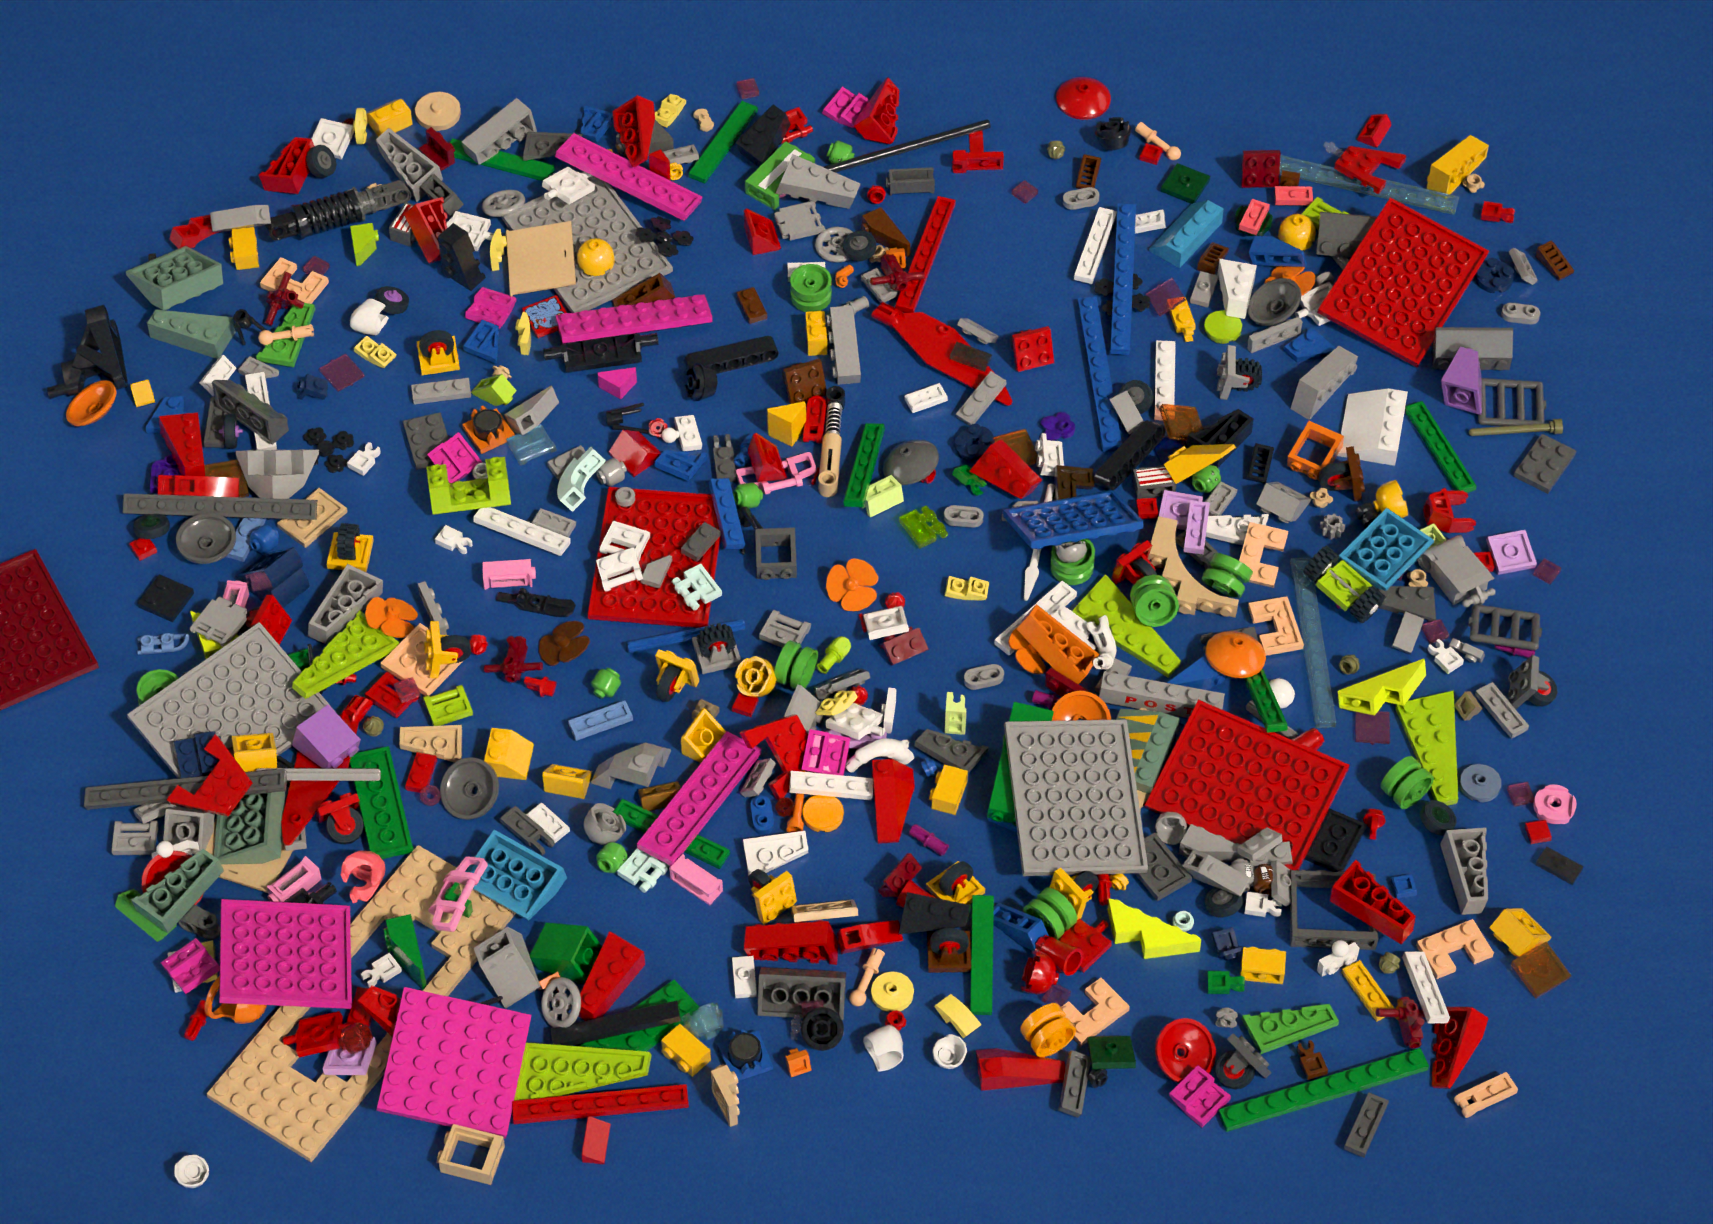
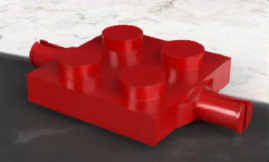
M1079 918L1058 939L1063 943L1083 950L1084 957L1079 968L1083 973L1112 946V942L1101 934L1109 927L1105 920H1102L1096 927H1092ZM1056 967V971L1061 973L1062 971Z
M340 1011L299 1020V1026L295 1035L284 1036L283 1043L284 1045L297 1043L296 1053L298 1057H304L339 1049L343 1032L355 1030L356 1027L354 1021L342 1024L343 1016Z

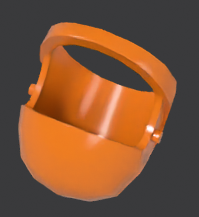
M220 976L211 986L205 1002V1014L213 1019L230 1017L235 1023L239 1024L255 1022L262 1016L267 1005L222 1003L217 1010L212 1012L213 999L220 988Z

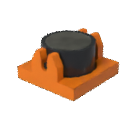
M481 406L480 412L474 409L471 414L472 420L462 424L464 431L480 454L515 439L514 432L497 408L492 410Z

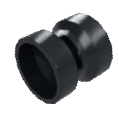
M1371 503L1362 504L1355 511V515L1362 521L1361 525L1364 529L1379 516L1375 513V508Z

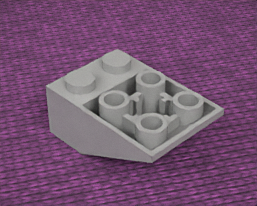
M506 927L474 948L479 965L496 994L503 996L501 1002L505 1008H508L541 987L521 933Z

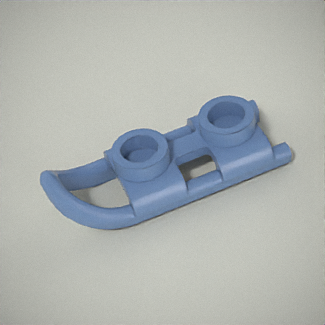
M165 633L161 636L144 635L138 637V643L141 642V650L138 651V655L180 651L188 644L189 634ZM174 639H184L180 646L174 647ZM154 645H161L162 648L154 649Z

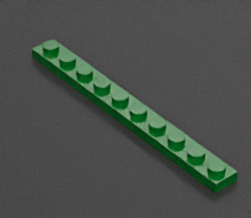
M1421 1048L1228 1106L1219 1109L1218 1114L1226 1132L1424 1072L1428 1070L1429 1065Z

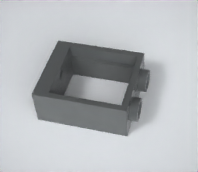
M795 527L755 529L757 579L797 578ZM791 546V562L761 563V547Z

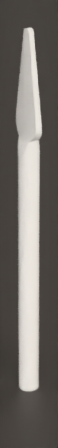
M1048 484L1044 502L1052 501L1055 485ZM1033 549L1030 566L1025 570V601H1028L1039 575L1037 566L1041 549Z

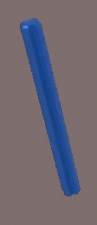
M743 619L721 623V626L723 624L729 625L732 632L745 630L746 628ZM705 627L630 641L627 643L628 651L635 652L690 641L692 637H697L701 630L705 631Z

